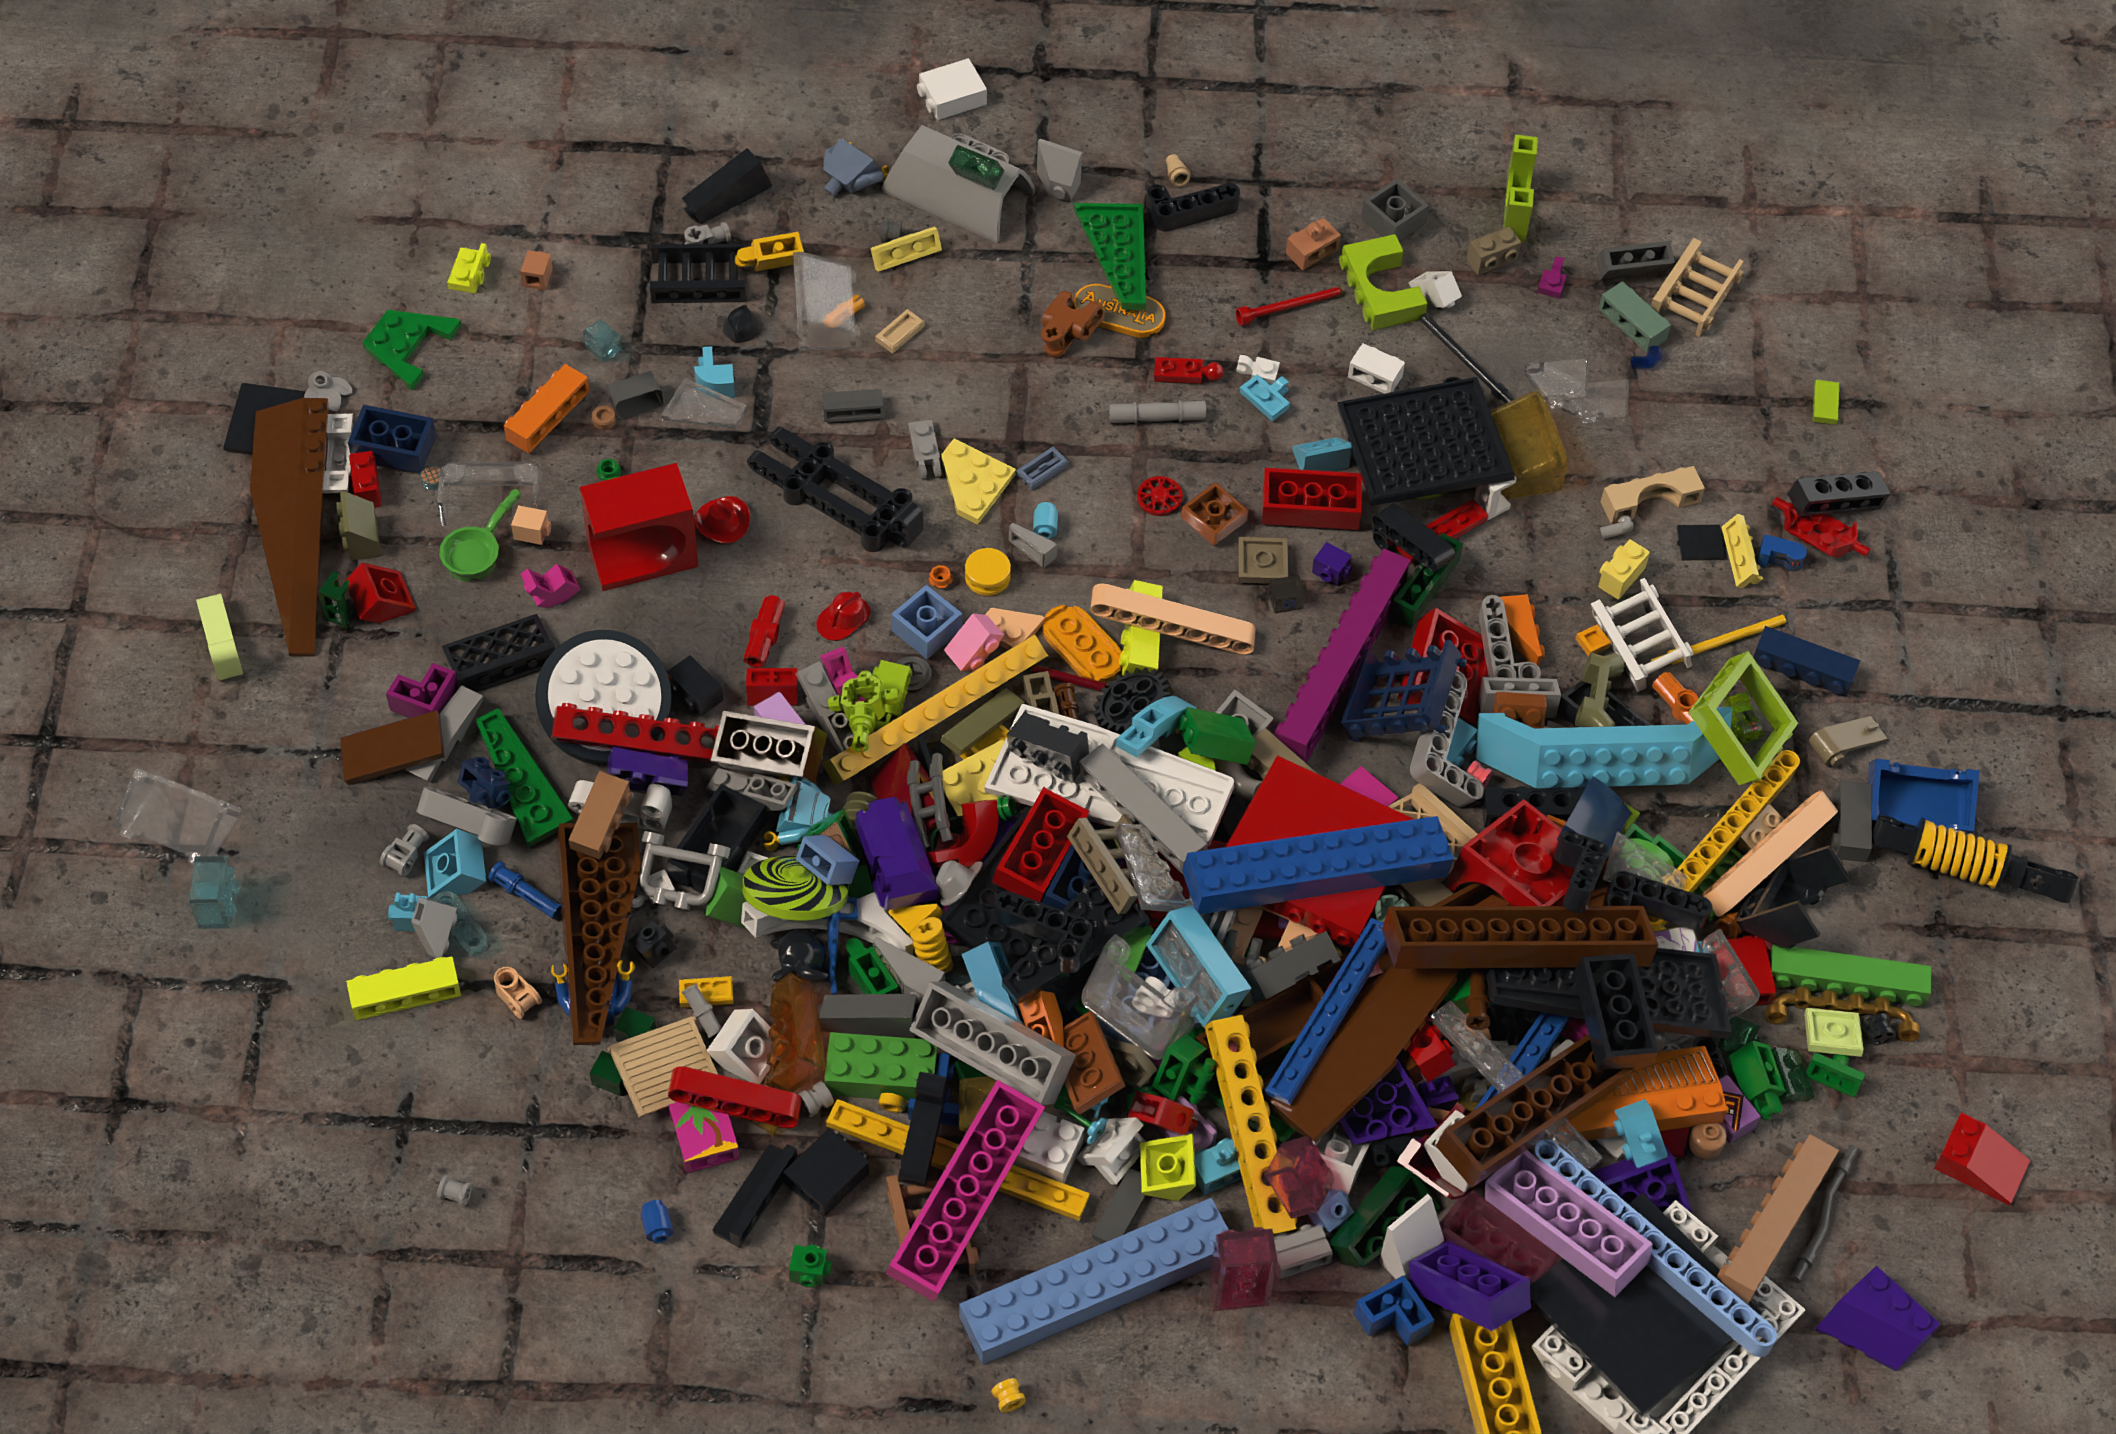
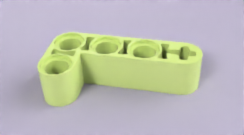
M221 593L197 599L199 613L218 681L243 675Z

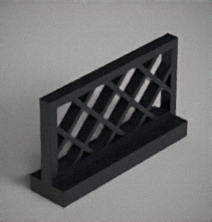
M534 614L443 645L442 649L451 670L456 672L459 688L462 685L474 692H479L540 671L549 655L555 650V646L550 641L538 614ZM536 625L533 633L523 630L526 626ZM506 633L513 634L509 641L500 639V636ZM519 636L528 638L525 645L515 643ZM482 641L489 642L485 649L476 647V644ZM534 641L543 642V644L531 647ZM495 644L504 646L501 653L491 651ZM458 649L464 650L461 657L451 655L450 653ZM510 649L519 650V652L507 655ZM471 652L480 655L477 661L467 659ZM487 657L496 659L487 663H483ZM463 665L472 667L459 672Z

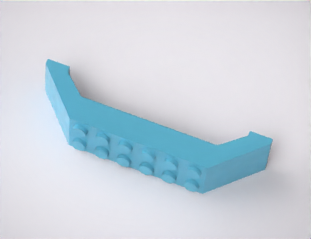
M1717 707V711L1730 728L1732 707ZM1479 713L1476 760L1534 788L1586 787L1592 776L1607 786L1689 784L1720 759L1694 720L1687 725L1534 729L1506 717L1504 713Z

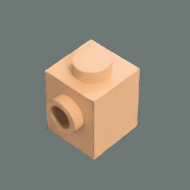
M518 505L511 524L513 539L542 545L545 536H549L551 531V522L548 521L547 511Z

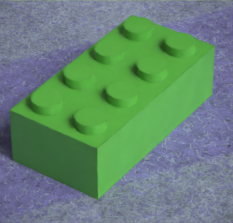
M830 1032L825 1085L832 1096L879 1099L882 1093H893L904 1097L907 1101L910 1098L915 1099L919 1072L936 1074L938 1047L925 1039Z

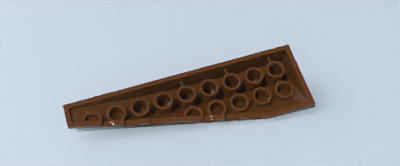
M638 822L620 823L611 837L612 841L607 853L603 852L600 859L570 849L569 838L576 823H559L557 848L573 1045H601L618 970L617 964L620 961L641 868Z

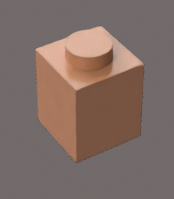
M527 251L520 271L523 287L546 290L553 269L551 254L541 251Z

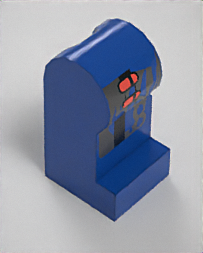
M1764 534L1757 564L1760 567L1766 568L1767 563L1784 566L1790 571H1797L1802 568L1807 550L1798 542Z

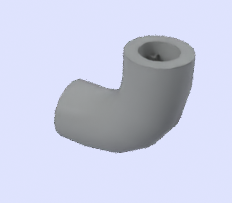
M1213 758L1217 772L1234 779V789L1231 794L1235 797L1240 795L1245 803L1250 804L1262 781L1251 778L1240 763Z

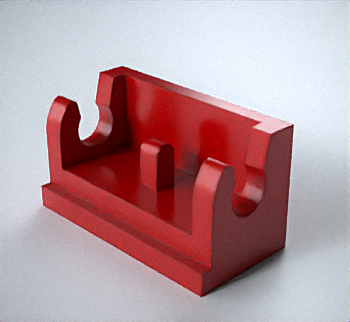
M747 668V706H755L778 692L783 695L790 705H798L797 668Z

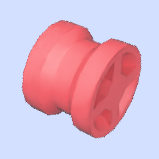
M1475 760L1466 772L1478 779L1484 789L1491 780L1494 771L1490 768L1485 769L1481 767L1480 762Z

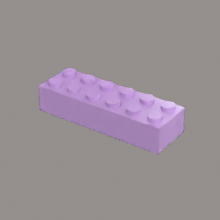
M1527 1150L1497 1170L1486 1181L1485 1200L1614 1297L1651 1261L1652 1242Z

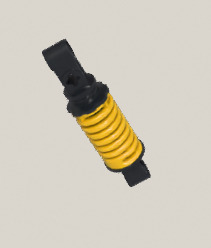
M1879 815L1872 832L1873 844L1906 853L1907 864L1909 865L1917 863L1921 867L1926 868L1931 858H1933L1930 867L1932 871H1937L1939 865H1942L1940 869L1942 874H1947L1949 868H1951L1950 875L1952 877H1956L1958 872L1961 871L1960 879L1966 880L1968 874H1971L1969 878L1971 883H1976L1979 876V885L1984 886L1987 884L1994 891H1998L2003 884L2011 886V889L2015 891L2021 888L2032 893L2050 897L2059 902L2070 903L2079 879L2072 872L2029 861L2028 856L2025 855L2019 857L2012 854V845L1995 844L1993 840L1985 841L1983 837L1975 839V836L1971 833L1965 835L1963 831L1956 832L1954 828L1946 830L1944 825H1939L1936 828L1934 822L1925 820L1922 817L1917 825L1914 826L1889 816ZM2037 875L2042 876V878H2039L2038 881H2033V879H2035Z

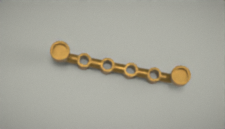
M1798 987L1795 989V994H1780L1772 1001V1004L1766 1007V1021L1771 1024H1782L1787 1021V1008L1784 1006L1786 1003L1795 1004L1800 1009L1812 1006L1820 1007L1824 1010H1843L1859 1013V1015L1863 1013L1873 1015L1884 1013L1890 1017L1899 1018L1902 1021L1898 1025V1037L1901 1040L1913 1042L1920 1038V1025L1914 1022L1911 1015L1904 1009L1890 1006V1000L1885 997L1876 998L1874 1004L1864 1003V997L1860 994H1851L1848 996V1000L1837 999V993L1832 990H1826L1821 993V997L1811 996L1809 988Z

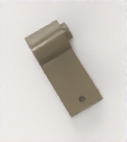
M1871 716L1824 727L1810 737L1809 743L1826 766L1836 767L1845 761V756L1849 751L1883 743L1888 738L1879 728V724Z

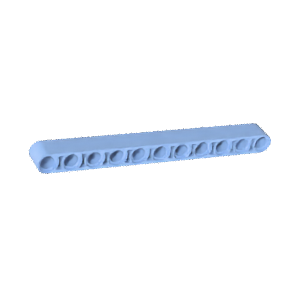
M1548 1139L1541 1140L1536 1144L1533 1152L1535 1157L1581 1191L1589 1190L1592 1192L1593 1195H1588L1604 1208L1612 1209L1614 1211L1612 1214L1633 1227L1639 1234L1652 1242V1245L1656 1246L1657 1250H1652L1651 1261L1647 1264L1650 1269L1750 1354L1756 1357H1765L1770 1353L1777 1339L1776 1330L1770 1323L1559 1145ZM1540 1154H1546L1551 1159H1544ZM1560 1172H1567L1572 1177H1565ZM1673 1262L1677 1264L1679 1268H1672L1668 1263ZM1690 1281L1698 1282L1701 1287L1693 1286ZM1712 1299L1721 1301L1723 1305L1714 1304ZM1734 1318L1742 1319L1745 1324L1737 1323ZM1756 1337H1763L1767 1343L1759 1342Z

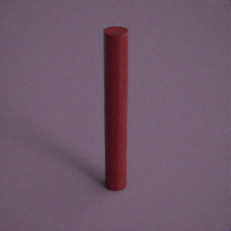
M1033 665L1031 673L1048 671L1050 679L1072 683L1076 686L1100 692L1107 685L1105 682L1038 665Z

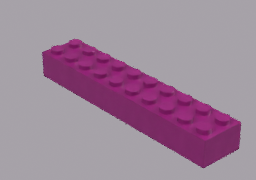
M1384 548L1379 557L1374 556L1369 569L1371 571L1369 575H1363L1359 585L1361 589L1358 593H1353L1349 602V610L1342 612L1338 622L1340 624L1338 629L1333 628L1328 639L1330 643L1327 648L1322 647L1317 660L1319 662L1317 666L1312 665L1307 675L1308 681L1306 685L1301 684L1299 687L1296 703H1290L1286 711L1285 717L1287 718L1285 722L1278 724L1274 735L1306 764L1356 677L1364 650H1371L1388 620L1393 600L1407 581L1410 559Z

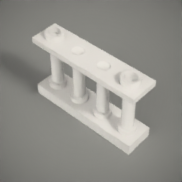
M1645 578L1640 580L1641 593L1610 608L1609 606L1604 607L1600 599L1591 603L1595 620L1611 641V647L1614 652L1623 658L1624 669L1637 692L1647 688L1645 678L1648 677V674L1681 658L1686 667L1689 668L1692 666L1691 656H1693L1688 642L1683 643L1657 600L1659 595L1653 584L1649 586ZM1648 601L1653 610L1652 612L1621 627L1620 625L1615 626L1612 621L1614 616ZM1657 620L1660 621L1664 628V631L1633 646L1631 644L1626 645L1623 640L1625 635ZM1669 639L1676 648L1675 651L1645 665H1638L1635 660L1637 654Z

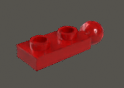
M1156 357L1154 382L1201 384L1202 376H1206L1210 381H1218L1222 378L1224 371L1223 367L1216 362L1209 363L1206 367H1203V359Z

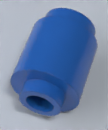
M652 1200L642 1206L640 1215L646 1239L656 1244L666 1242L673 1234L667 1206L661 1200Z

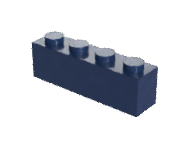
M1767 626L1763 630L1753 656L1756 663L1763 668L1772 669L1787 677H1794L1805 681L1809 685L1818 686L1834 694L1846 697L1861 661Z

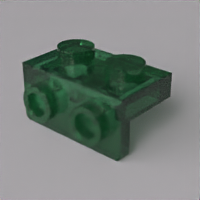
M1782 1047L1771 1049L1786 1091L1778 1096L1780 1103L1783 1104L1788 1099L1808 1102L1815 1097L1799 1051Z

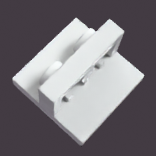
M1137 1117L1108 1119L1103 1134L1098 1137L1095 1143L1087 1144L1076 1158L1082 1165H1094L1110 1184H1117L1139 1158L1140 1142H1146L1138 1133L1143 1124Z

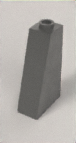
M824 995L822 1005L818 1004L816 1020L820 1021L821 1031L917 1039V1035L909 1031L919 1009L917 995Z

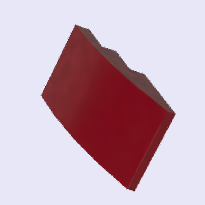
M903 743L869 776L878 800L890 797L898 798L901 804L902 801L907 802L912 815L907 774L910 762L913 760L918 761L909 746ZM920 764V784L931 781L932 779H930ZM933 791L921 795L922 808L935 805ZM935 816L923 819L927 836L937 827Z

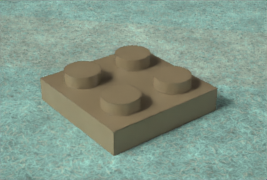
M1238 537V582L1287 584L1288 539Z

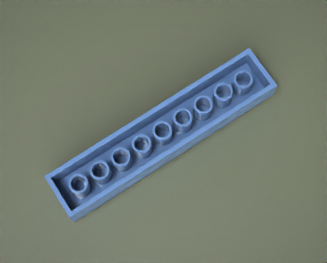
M1209 1198L959 1304V1318L982 1365L1228 1261L1234 1258L1236 1243L1213 1199Z

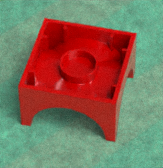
M1523 799L1463 845L1445 886L1454 893L1463 883L1478 882L1497 891L1510 906H1562L1575 869L1557 862L1553 857L1558 843L1556 839L1562 828Z

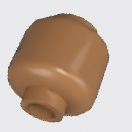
M1720 1123L1694 1126L1689 1137L1690 1150L1701 1159L1709 1160L1716 1158L1723 1151L1726 1144V1131Z

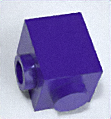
M1326 542L1314 558L1312 573L1319 576L1325 582L1338 586L1340 581L1347 579L1352 571V566L1350 565L1352 555Z

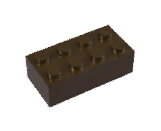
M723 711L711 761L724 768L815 784L827 733L815 726Z

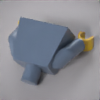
M840 138L824 154L823 171L830 179L824 190L835 197L841 188L850 193H855L857 190L872 184L884 183L889 174V167L883 166L881 171H879V167L872 158L852 146L851 142L848 143Z

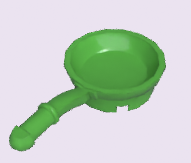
M512 490L507 498L499 503V507L490 518L486 528L463 527L454 530L444 538L440 545L439 556L443 565L453 577L464 582H471V579L475 578L478 580L484 579L493 571L499 552V545L493 533L504 515L521 498L519 490Z

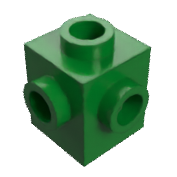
M794 1245L789 1266L790 1282H796L808 1288L815 1286L823 1287L824 1277H830L832 1261L828 1260L827 1250L817 1245H808L807 1247Z

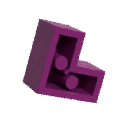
M432 663L421 682L398 674L386 693L390 711L409 718L436 710L440 714L459 688L456 672Z

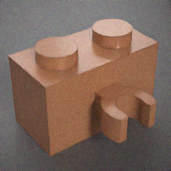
M1322 218L1310 223L1303 230L1291 234L1287 238L1286 254L1302 270H1305L1338 251L1341 235Z

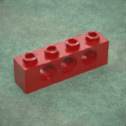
M1427 1015L1424 1027L1421 1031L1416 1030L1409 1039L1411 1044L1407 1051L1426 1081L1430 1082L1454 1067L1455 1063L1450 1056L1454 1054L1453 1049L1446 1039L1441 1042L1440 1039L1443 1036L1435 1024L1431 1026L1428 1024L1431 1020Z

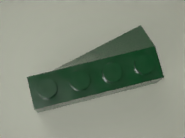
M1391 1166L1331 1239L1329 1245L1341 1264L1364 1267L1381 1254L1387 1228L1428 1194L1432 1198L1435 1211L1441 1207L1416 1174L1407 1168Z

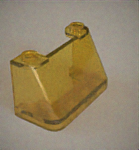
M1541 390L1530 392L1490 410L1516 477L1515 484L1501 490L1504 491L1506 499L1562 490L1568 466L1567 455L1543 392Z

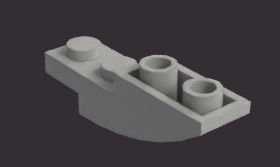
M820 661L798 671L796 676L807 695L805 699L837 752L841 753L852 746L854 734L849 726L844 709L843 711L829 710L828 698L837 696Z
M721 768L716 770L706 787L708 793L713 795L720 784H723L766 805V811L786 808L798 789L797 784L757 773L750 777Z

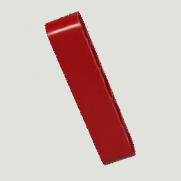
M684 1066L675 1067L672 1070L668 1097L678 1103L782 1128H793L798 1125L802 1098L793 1092Z

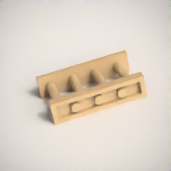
M1693 238L1654 296L1651 307L1658 314L1662 310L1666 311L1669 309L1698 323L1695 335L1700 337L1704 329L1709 330L1715 312L1734 283L1739 284L1744 274V271L1741 270L1744 261L1739 259L1733 269L1702 255V252L1699 251L1702 241ZM1697 263L1727 276L1724 284H1721L1693 271L1691 266L1693 264L1697 265ZM1683 279H1690L1718 293L1714 299H1711L1683 286L1681 281ZM1673 294H1680L1707 307L1702 315L1672 301L1671 296Z

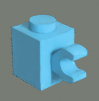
M396 893L394 905L390 904L388 918L393 921L395 931L416 932L411 923L418 898L427 899V896H416L414 893H410V895Z

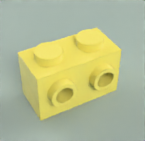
M1631 539L1624 546L1620 545L1614 552L1613 559L1610 562L1606 561L1599 571L1601 578L1598 587L1619 600L1645 570L1650 551Z

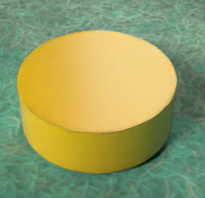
M882 1093L880 1094L878 1105L883 1110L901 1113L905 1110L907 1100L897 1094Z

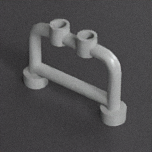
M644 831L642 842L647 844L639 872L638 884L640 890L645 895L653 897L652 903L668 906L669 901L675 902L674 907L690 911L691 905L699 906L707 903L715 892L722 859H728L731 848L710 843L707 854L662 846L664 835ZM654 855L709 865L710 868L702 894L692 895L685 892L652 887L649 884V876Z

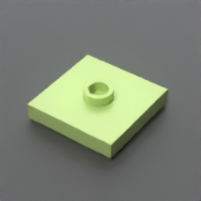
M1814 1008L1805 1009L1804 1017L1808 1051L1862 1057L1863 1042L1859 1013Z

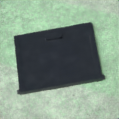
M241 383L223 450L253 454L256 411L304 398L306 391Z

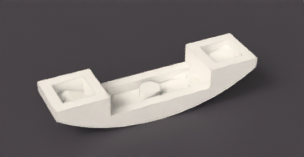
M328 414V447L323 493L349 492L352 475L348 440L353 431V414Z

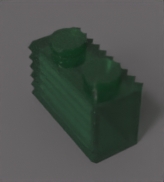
M960 145L956 146L948 162L956 175L963 176L968 180L971 179L972 182L975 181L980 185L983 184L984 187L987 186L992 190L996 189L1004 173V169L997 160Z

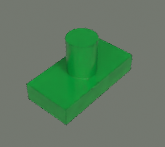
M1814 1052L1804 1077L1855 1098L1865 1073L1847 1066L1849 1063L1847 1055L1834 1054L1833 1058L1830 1059Z

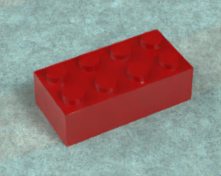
M1282 468L1264 469L1261 524L1359 530L1362 513V478L1360 473Z
M1043 787L996 868L992 882L1010 892L1041 902L1072 845L1067 837L1078 818H1088L1090 811Z

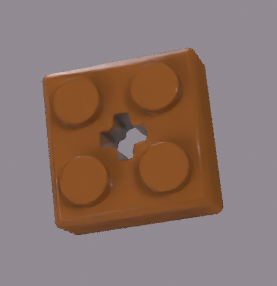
M1215 482L1182 506L1181 518L1208 542L1216 545L1248 520L1249 510Z
M1496 692L1493 713H1504L1506 717L1534 729L1544 727L1547 711L1546 695Z

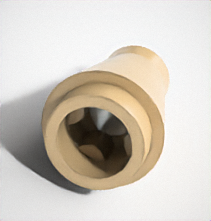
M1169 155L1166 158L1169 182L1177 187L1186 185L1190 180V170L1183 164L1178 155Z

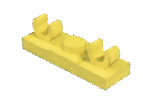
M936 227L912 233L870 248L875 270L878 272L942 250Z
M1737 514L1722 526V531L1736 587L1744 588L1749 583H1759L1763 580V577L1759 576L1758 570L1761 568L1755 561L1751 542L1753 537L1748 534L1750 526L1746 524L1743 515Z

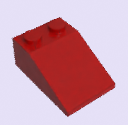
M1961 1112L1934 1169L2010 1206L2030 1160L1987 1124Z

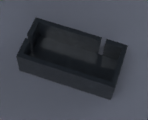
M720 784L709 800V806L706 805L677 846V849L707 854L710 843L731 848L728 859H722L721 867L733 871L767 822L766 805ZM669 858L667 861L668 877L687 887L693 884V890L702 894L710 866Z

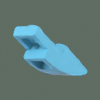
M1177 696L1159 699L1133 717L1132 725L1116 739V746L1137 758L1160 736L1167 738L1178 728L1179 718L1184 715L1186 707L1195 709L1197 707Z

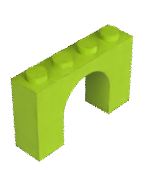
M1515 135L1507 173L1503 229L1510 226L1519 240L1525 243L1533 208L1534 189L1530 188L1537 155L1538 137Z
M1396 234L1344 245L1342 256H1339L1340 267L1342 270L1345 269L1348 284L1355 291V300L1358 305L1361 304L1363 318L1365 322H1369L1372 330L1420 320V317L1427 310V301L1420 286L1388 292L1374 287L1368 280V277L1375 272L1401 266L1403 249Z

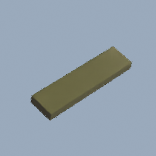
M1005 688L943 734L941 742L960 756L1019 711L1021 704H1025V702Z

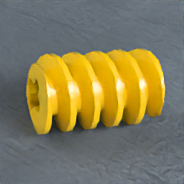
M936 917L923 919L910 932L917 958L948 973L953 968V961L942 922Z

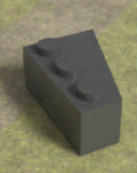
M1327 931L1306 938L1304 934H1301L1289 941L1291 944L1289 947L1284 949L1283 946H1280L1268 952L1270 957L1263 961L1262 958H1258L1247 964L1249 969L1241 974L1251 987L1250 993L1254 1001L1265 1000L1296 984L1297 981L1309 974L1313 975L1319 972L1318 969L1323 966L1340 961L1341 958Z

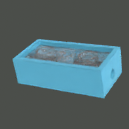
M1193 905L1169 911L1146 943L1203 1027L1211 1021L1230 1017L1251 990L1247 981Z

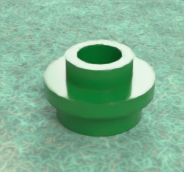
M604 459L597 467V476L602 481L617 478L621 475V467L613 459Z
M999 796L997 799L998 816L1004 821L1011 820L1012 817L1017 815L1016 802L1012 796Z

